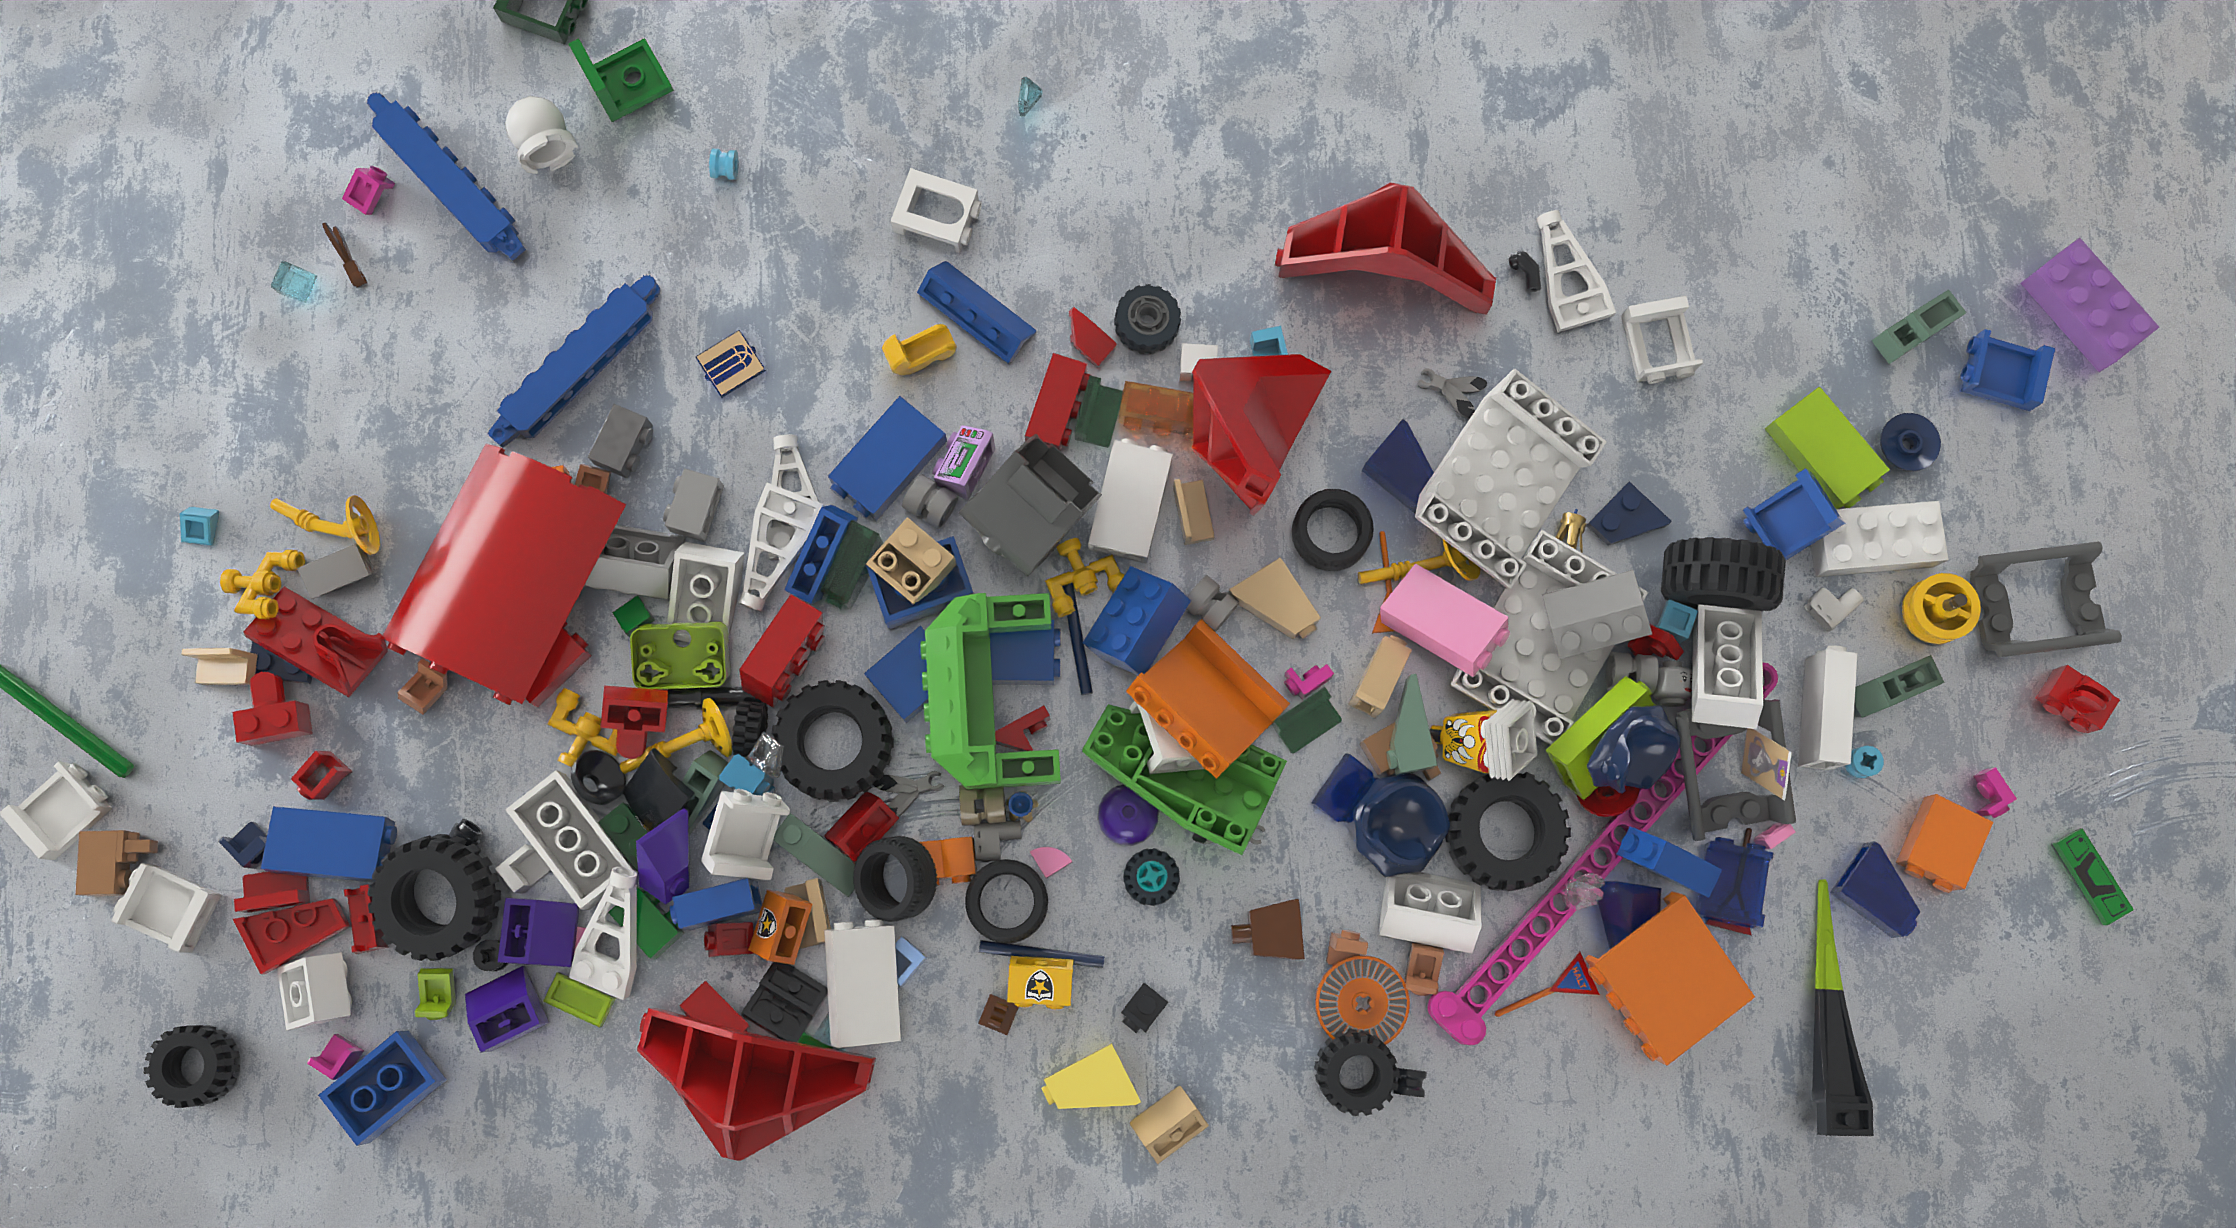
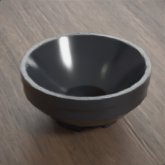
M599 750L584 752L576 759L571 768V780L577 793L586 801L597 805H606L618 799L625 790L626 777L620 770V764L617 760ZM584 778H589L595 783V792L585 787Z

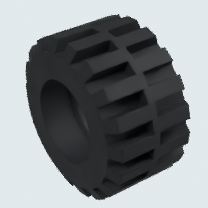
M211 1025L179 1026L173 1028V1031L164 1032L160 1035L162 1040H156L150 1046L154 1049L153 1053H147L145 1060L149 1061V1067H144V1074H149L150 1077L149 1080L145 1081L147 1088L154 1087L155 1090L151 1094L156 1099L163 1098V1104L167 1106L174 1105V1108L203 1106L218 1101V1097L225 1096L229 1092L226 1086L235 1084L237 1078L233 1077L234 1072L240 1071V1065H235V1059L240 1058L239 1051H233L232 1049L236 1043L233 1039H225L228 1033L223 1030H216V1027ZM192 1047L200 1052L204 1061L203 1073L193 1085L184 1078L181 1071L182 1059Z
M1350 1029L1346 1034L1342 1032L1336 1033L1337 1038L1326 1040L1324 1043L1327 1046L1324 1050L1320 1048L1317 1054L1320 1058L1319 1061H1315L1314 1068L1317 1071L1315 1078L1320 1087L1319 1089L1331 1105L1343 1113L1347 1111L1352 1116H1359V1113L1363 1112L1367 1116L1372 1114L1371 1110L1374 1108L1380 1111L1384 1108L1382 1103L1385 1100L1390 1103L1393 1099L1391 1092L1392 1090H1397L1399 1085L1396 1082V1077L1400 1076L1399 1069L1395 1065L1397 1063L1395 1056L1375 1035L1372 1036L1366 1031L1361 1030V1032H1357L1355 1029ZM1363 1055L1370 1058L1373 1062V1074L1369 1082L1361 1088H1345L1339 1078L1342 1065L1354 1056Z

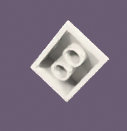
M684 542L674 554L667 624L722 622L727 626L730 635L741 584L744 552ZM681 629L675 632L674 640L690 643L691 636L689 632Z

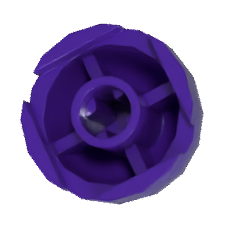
M1122 784L1113 787L1103 796L1098 806L1097 820L1101 831L1110 841L1119 845L1134 846L1143 843L1153 834L1158 824L1159 810Z

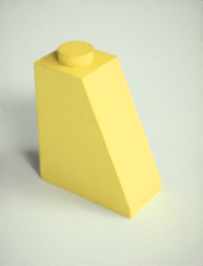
M1112 1043L1044 1078L1046 1086L1041 1088L1049 1105L1055 1103L1058 1109L1129 1106L1141 1103Z

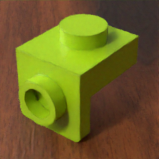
M421 968L417 974L420 1004L415 1010V1017H426L428 1020H439L447 1017L456 1004L453 968Z

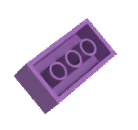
M2080 237L2020 283L2098 372L2117 362L2160 328Z

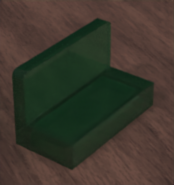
M1089 376L1075 428V440L1106 448L1110 447L1124 395L1122 390L1101 385V378Z
M1325 687L1274 720L1271 724L1290 753H1296L1342 721V718L1329 701L1332 696Z

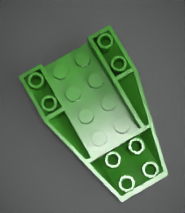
M1109 704L1082 749V752L1105 772L1180 826L1240 855H1243L1287 763L1286 760L1251 744L1217 779L1205 769L1150 774L1147 762L1154 752L1141 713L1132 714L1129 709Z

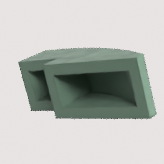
M1948 289L1883 331L1872 342L1886 361L1891 364L1967 312Z

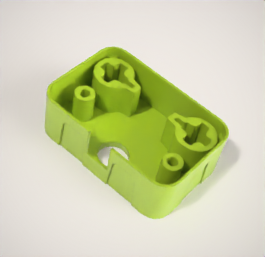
M722 622L644 624L634 630L630 636L632 679L637 688L679 689L719 687L731 674L729 631ZM681 629L689 632L691 636L690 644L685 647H680L674 642L675 632ZM712 662L715 668H720V671L715 676H713L712 671L704 669ZM650 665L652 670L659 672L653 678H651V673L645 672V669Z

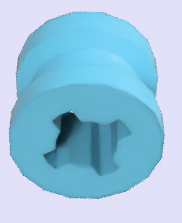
M712 148L709 159L710 177L719 178L720 176H726L730 180H736L739 167L737 150H729L726 153L720 149Z
M1863 746L1852 750L1851 764L1845 765L1851 776L1862 779L1878 774L1883 768L1884 759L1877 748Z

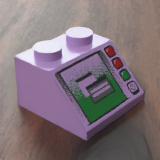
M962 425L958 433L953 432L946 446L949 450L944 459H938L932 474L935 475L934 480L937 486L945 487L968 501L995 451V443L992 432Z

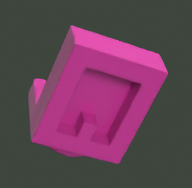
M370 166V168H356L342 199L363 214L372 215L383 190L393 189L395 183L388 179L387 173L380 168Z
M1328 664L1321 669L1315 665L1302 675L1305 679L1302 681L1291 667L1284 674L1286 678L1284 684L1293 696L1298 694L1303 700L1332 679L1334 672Z
M1996 767L1982 770L1973 776L1977 781V789L1980 794L1991 802L1976 811L1978 815L1982 817L1991 815L1993 818H1996L2010 810L2008 804L2017 798Z

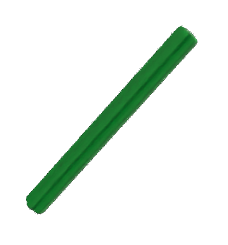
M0 665V688L118 777L126 778L134 770V765Z

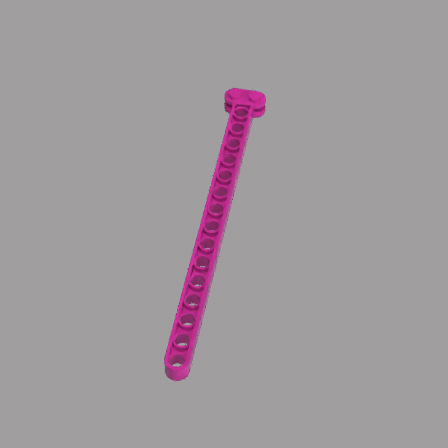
M1763 662V699H1765L1778 683V674L1772 665ZM1732 735L1702 739L1706 744L1704 753L1699 752L1695 748L1694 741L1697 736H1691L1696 775ZM1680 748L1671 767L1657 781L1663 783L1667 791L1664 798L1655 793V784L1650 789L1640 788L1639 797L1633 807L1620 815L1613 816L1455 993L1440 991L1437 995H1432L1427 1003L1428 1014L1455 1041L1463 1045H1476L1484 1039L1486 1025L1481 1017L1623 859V857L1617 855L1621 842L1617 841L1614 836L1615 828L1617 826L1622 827L1627 833L1631 826L1647 832L1685 789L1684 776L1677 773L1674 767L1675 761L1681 760ZM1636 804H1641L1646 809L1647 814L1644 820L1636 817L1634 813ZM1596 849H1601L1605 852L1607 859L1604 865H1599L1594 860ZM1577 871L1582 872L1586 876V885L1583 888L1577 887L1574 883L1573 877ZM1556 894L1562 895L1566 900V907L1563 911L1557 910L1553 905V898ZM1536 917H1540L1545 921L1546 929L1542 934L1536 933L1533 929L1532 923ZM1515 940H1520L1525 945L1526 949L1522 957H1517L1512 952V944ZM1496 962L1500 963L1505 969V975L1500 981L1494 979L1491 974V968ZM1474 986H1479L1484 991V999L1479 1004L1474 1003L1470 997V991Z

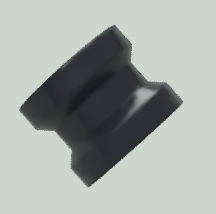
M484 940L475 947L473 961L479 969L483 971H500L509 964L498 962L500 940Z
M1398 1068L1400 1077H1397V1083L1399 1085L1397 1090H1393V1094L1425 1097V1090L1422 1088L1423 1080L1426 1079L1427 1071Z

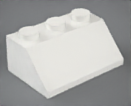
M1422 872L1386 878L1380 912L1379 935L1454 951L1473 953L1482 927L1481 885Z

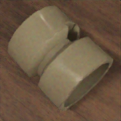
M962 785L959 786L962 826L978 825L983 819H986L989 824L1006 823L1004 787L967 790ZM977 799H983L984 809H976Z

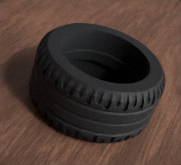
M1324 489L1310 495L1300 505L1292 524V539L1299 555L1311 566L1325 571H1339L1357 563L1369 548L1374 532L1373 519L1365 503L1356 495L1351 494V492L1341 489ZM1331 507L1346 512L1353 519L1357 527L1358 536L1355 544L1349 550L1340 553H1330L1318 548L1310 539L1307 531L1308 520L1315 511Z
M905 836L879 839L867 845L857 857L853 871L855 893L865 911L876 919L888 922L915 917L922 913L931 904L937 887V870L931 854L917 840ZM890 854L900 861L907 877V890L901 903L889 894L884 883V866Z
M997 860L985 865L973 876L967 887L965 907L971 924L981 935L999 943H1015L1030 937L1042 925L1048 910V894L1042 878L1033 868L1017 860ZM1000 875H1014L1023 879L1033 893L1034 905L1030 916L1024 923L1014 928L1006 929L994 926L984 917L981 910L980 898L984 887L990 880Z

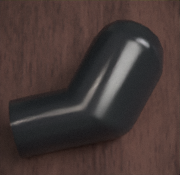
M1518 251L1517 254H1511L1509 265L1512 269L1517 270L1520 268L1525 273L1526 291L1536 292L1541 290L1539 265L1527 252Z

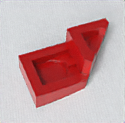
M1072 307L1069 310L1072 330L1070 343L1074 342V347L1094 366H1099L1115 348L1117 343L1075 307Z

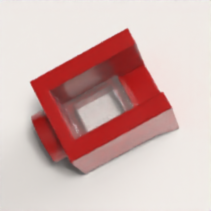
M315 750L292 776L291 780L298 786L297 791L306 799L325 800L340 781L353 771L331 751Z

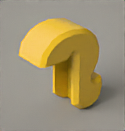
M936 324L901 342L896 334H894L884 342L882 347L892 372L901 376L918 372L935 360L943 361L952 356L957 349L948 327L943 324Z

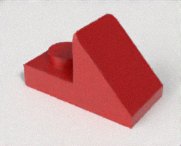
M1043 705L996 730V744L1020 752L1033 751L1025 733L1030 731L1031 735H1034L1048 727L1046 722L1051 719L1046 707Z

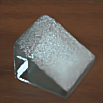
M281 261L271 283V288L278 294L306 303L318 276L289 262Z

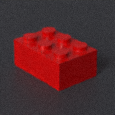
M790 594L740 667L742 690L773 708L779 700L783 702L792 689L790 683L796 675L800 677L809 663L806 659L812 650L817 652L824 642L823 630L825 625H823V612Z

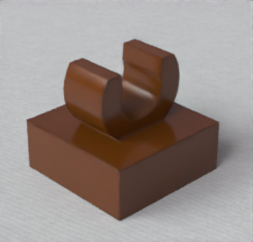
M990 994L978 1024L1008 1035L1019 1007L1014 1005V1003L1007 1002L1005 999Z

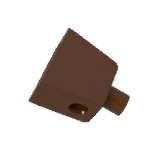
M1299 899L1248 911V924L1231 925L1232 944L1250 943L1251 956L1292 960L1305 959Z

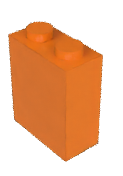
M1938 794L1925 796L1896 863L1905 867L1904 871L1913 877L1920 879L1925 877L1934 881L1933 886L1944 892L1951 893L1954 890L1965 889L1993 822Z

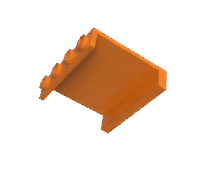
M1202 619L1193 626L1183 640L1145 674L1141 672L1126 690L1137 704L1145 709L1161 727L1175 738L1216 779L1290 705L1276 689Z
M1673 891L1663 898L1667 904L1664 909L1600 958L1591 955L1584 958L1591 967L1588 969L1589 975L1598 985L1602 984L1607 990L1608 994L1605 997L1615 1010L1618 1011L1620 1009L1626 1019L1623 1020L1626 1028L1634 1036L1638 1035L1643 1042L1641 1049L1652 1062L1656 1060L1666 1066L1755 998L1687 897Z

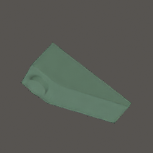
M1930 655L1856 686L1854 705L1863 718L1945 682Z
M1411 674L1405 680L1389 745L1390 751L1386 752L1389 768L1395 769L1396 776L1433 769L1437 766L1417 674Z
M712 750L695 759L682 780L686 786L695 792L684 808L688 811L689 836L725 786V783L719 780V775L729 762Z
M790 813L776 830L773 840L849 897L855 890L853 871L856 864L803 821Z

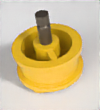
M1950 573L1935 574L1916 583L1907 591L1902 603V616L1909 631L1918 639L1930 644H1944L1965 636L1976 626L1981 613L1980 600L1973 586L1964 578Z

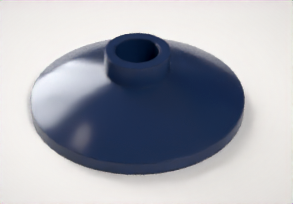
M1902 413L1893 417L1885 424L1880 435V446L1885 458L1893 466L1904 471L1914 472L1927 468L1937 459L1941 448V439L1935 425L1926 417L1915 413ZM1902 441H1907L1910 444L1909 450L1903 446Z

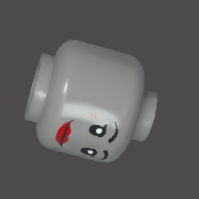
M1664 661L1663 667L1658 668V681L1653 698L1660 701L1661 706H1684L1685 701L1692 698V671L1682 667V662Z

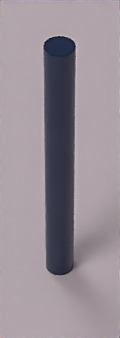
M1073 583L1062 586L1065 593L1071 596L1075 608L1073 613L1067 615L1080 693L1081 695H1089L1093 693L1085 646L1082 643L1083 635Z
M980 940L979 953L1009 957L1074 960L1073 965L1103 968L1105 956L984 940Z

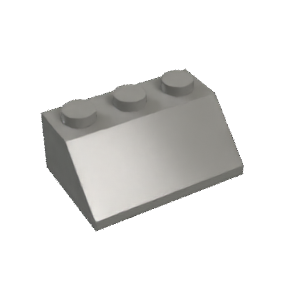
M616 525L584 586H590L594 589L602 588L620 591L625 594L645 595L655 599H669L674 554L685 542V536Z
M1634 570L1542 595L1560 659L1652 634Z

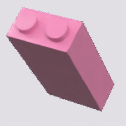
M1416 563L1380 607L1381 623L1474 677L1479 669L1484 670L1492 659V652L1497 646L1502 647L1510 635L1508 616Z

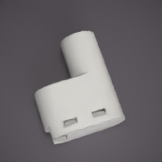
M1822 587L1808 600L1804 607L1824 629L1832 631L1864 599L1853 588H1850L1837 599L1829 590Z

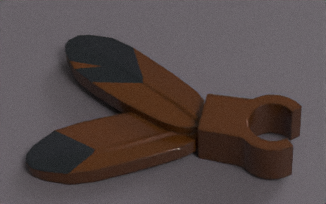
M326 222L322 223L330 242L345 263L342 265L352 285L357 288L368 283L359 265L352 259L347 243L338 227H333L332 231Z

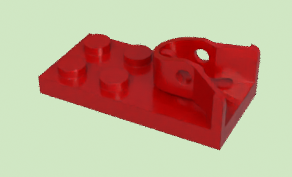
M285 586L273 598L277 601L279 607L277 615L269 619H259L256 617L243 631L245 637L348 698L388 652L385 638L382 634H365Z

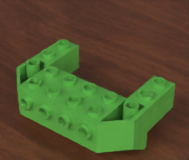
M977 593L955 597L925 630L926 641H921V659L927 660V672H922L923 691H928L929 703H924L925 722H930V734H925L926 753H931L933 760L967 790L1061 784L1059 749L996 753L990 633L1051 630L1049 593L987 597L986 593Z

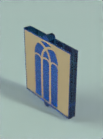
M740 330L695 357L706 373L705 379L711 381L721 398L766 371L755 354V347L749 345Z

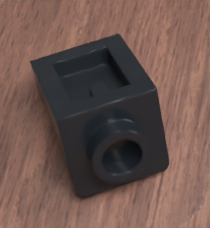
M1143 983L1121 1011L1126 1016L1122 1022L1136 1034L1140 1029L1146 1033L1169 1002L1147 984Z

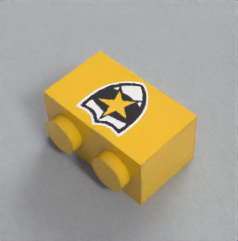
M1011 956L1007 1002L1014 1003L1018 1007L1043 1004L1050 1009H1062L1064 1006H1071L1074 960Z

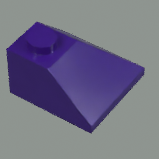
M683 808L636 841L639 886L665 905L673 900L672 897L684 894L689 888L690 883L688 811Z

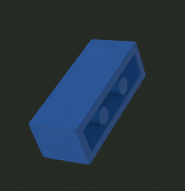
M834 505L821 507L784 590L810 604L823 598L858 521V517Z

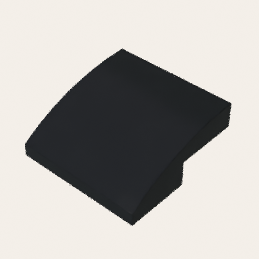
M655 748L648 753L625 786L623 792L633 812L650 831L685 808L695 794L674 775L677 767Z
M773 962L759 982V987L741 1012V1016L781 1040L798 1043L828 995V989L790 964Z

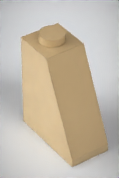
M1281 557L1235 585L1228 592L1240 602L1239 606L1291 639L1299 635L1302 639L1317 630L1315 625L1321 619Z
M1393 635L1390 638L1384 636L1381 639L1348 705L1373 718H1376L1384 710L1412 649L1406 647L1407 643L1404 640Z

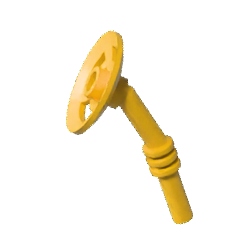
M356 495L348 497L346 501V521L343 524L320 520L319 516L305 509L299 510L278 498L273 499L270 503L271 509L294 520L295 525L308 532L318 531L340 537H348L349 539L353 538L358 546L369 555L379 551L380 537L375 519L366 503ZM353 506L359 511L360 516L353 512Z
M1443 539L1445 550L1443 555L1413 563L1409 561H1404V564L1403 562L1392 563L1391 567L1358 572V581L1360 584L1387 579L1398 581L1400 578L1402 580L1415 563L1428 571L1446 566L1453 567L1464 579L1473 581L1479 577L1481 568L1457 549L1451 547Z
M711 698L703 700V723L698 725V729L670 741H660L647 747L642 756L621 762L619 765L620 770L626 774L639 768L653 748L658 750L664 757L669 758L671 753L701 740L704 742L711 741L713 746L723 756H731L733 752L731 737L725 720L715 702Z

